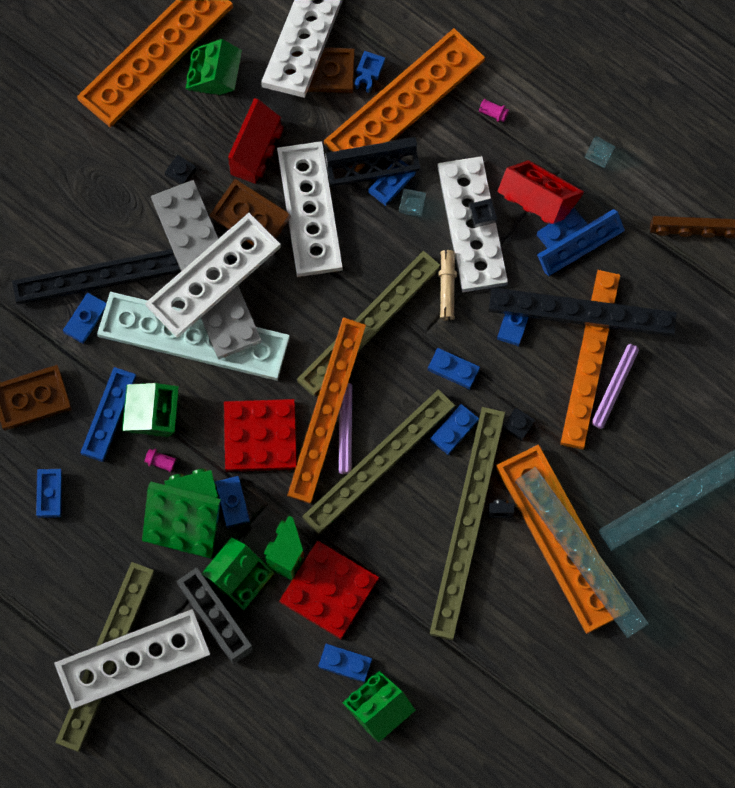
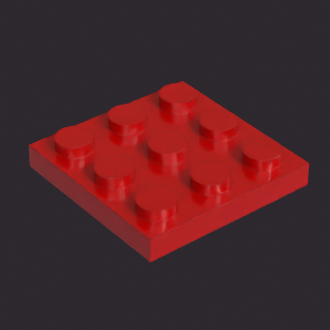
M294 399L224 402L226 472L296 469Z
M317 541L279 602L341 640L379 580V577Z

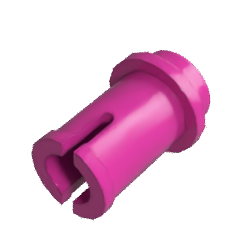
M487 99L482 101L480 105L482 108H479V113L497 119V122H504L509 113V109L505 105L499 106L487 101Z
M149 449L144 462L148 463L149 467L154 465L171 473L176 458L159 453L157 449Z

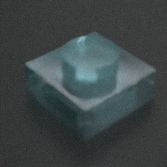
M595 136L584 158L605 168L616 146Z
M404 189L399 213L422 217L426 193Z

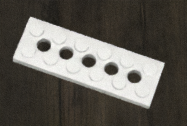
M294 0L262 79V87L305 98L343 0H323L324 2L320 4L313 3L314 0ZM309 16L317 18L312 22L306 20ZM301 34L310 35V37L306 39L299 38ZM295 51H300L303 53L299 57H294L291 55ZM288 69H294L296 71L292 75H287L284 73Z
M322 141L277 148L286 209L291 215L288 222L297 277L342 271V261ZM307 163L309 169L302 172L297 169V165ZM308 183L313 188L310 192H303L300 190L301 185ZM307 204H312L316 207V210L313 213H306L303 208ZM311 225H316L320 230L316 234H309L307 228ZM314 246H319L323 249V252L318 256H314L310 253V249Z
M482 156L438 163L437 167L462 292L507 285L508 280L496 223L477 228H469L466 225V222L472 219L469 208L463 206L462 201L469 198L474 202L491 198ZM460 178H467L470 184L463 187L457 181ZM474 240H479L483 247L476 250L470 246V243ZM478 261H483L486 263L487 268L479 271L474 267V264Z
M248 213L145 303L146 307L178 338L280 249L281 244ZM246 240H250L254 243V247L245 250L241 247V244ZM229 255H233L237 258L235 264L228 265L224 262V259ZM216 270L220 273V276L216 280H210L207 277L208 272ZM199 285L203 290L199 295H193L189 292L190 288ZM181 300L185 303V307L182 310H175L172 308L173 303Z
M193 609L57 661L54 664L71 709H75L209 656L210 653ZM176 634L182 635L185 639V644L181 648L174 647L171 642L172 637ZM153 643H157L162 647V654L158 657H154L149 653V646ZM130 652L137 653L140 658L139 663L135 666H131L126 662V655ZM107 661H112L116 664L117 670L112 675H108L103 671V664ZM84 670H89L93 673L94 679L89 684L82 683L79 678L80 673Z

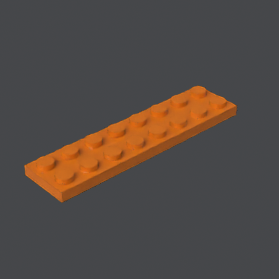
M176 0L77 96L78 101L111 128L233 8V3L229 0Z
M453 28L324 140V144L334 152L394 141L485 61V57ZM365 164L358 165L354 171L358 172Z
M536 445L496 465L501 478L585 633L588 634L630 612L628 606L540 446Z

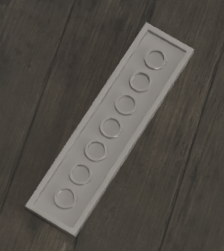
M194 180L151 196L153 205L182 271L218 240L217 234ZM225 258L224 262L229 265L227 258ZM212 270L207 274L210 280H216L220 276V273L216 270ZM199 285L192 286L190 293L199 295L203 288ZM236 286L201 317L218 360L262 343L239 286Z

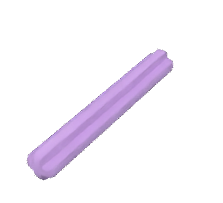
M632 344L627 345L593 418V426L600 429L604 427L638 354V347Z
M350 383L347 384L339 410L340 474H348L352 470V384Z

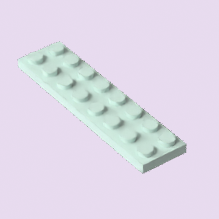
M110 292L97 333L98 337L278 381L290 338L289 335L256 327L262 343L218 360L201 318L177 338L146 307L145 303L147 300ZM172 307L175 310H182L180 308Z

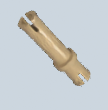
M445 250L440 252L441 270L438 275L441 278L440 319L448 320V317H450V320H454L455 278L457 277V272L455 271V251L447 250V254H445Z

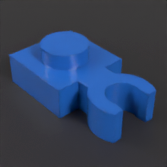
M364 51L357 68V74L360 76L355 80V89H358L361 83H366V92L369 93L371 91V79L378 81L385 64V57Z

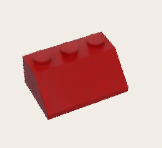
M254 98L228 156L231 175L256 184L259 177H263L266 170L265 162L267 158L272 157L275 149L273 144L276 138L279 139L283 132L281 117L259 99Z
M529 160L507 167L497 191L504 195L506 200L518 203L523 206L525 211L539 215L544 222L549 224L564 220L584 193V191Z

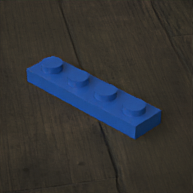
M614 209L537 254L544 273L548 276L552 275L624 232L625 229L618 212Z
M113 368L81 449V455L104 462L124 411L126 385L135 383L136 374Z

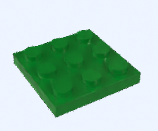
M150 482L147 491L142 541L211 558L214 552L221 499Z

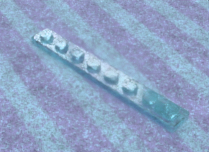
M735 450L599 529V533L610 550H615L735 478Z
M534 467L516 479L515 482L625 636L630 638L649 624L537 468Z

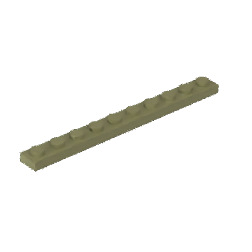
M485 407L481 409L429 633L432 636L453 640L505 415L503 411Z

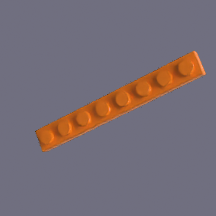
M598 270L591 301L614 304L620 274ZM585 326L560 445L584 449L609 328Z
M347 318L342 319L287 497L309 504L312 501L365 330V324Z

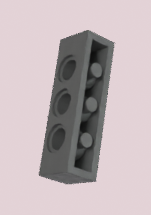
M197 567L177 580L179 588L233 665L253 652L252 645Z

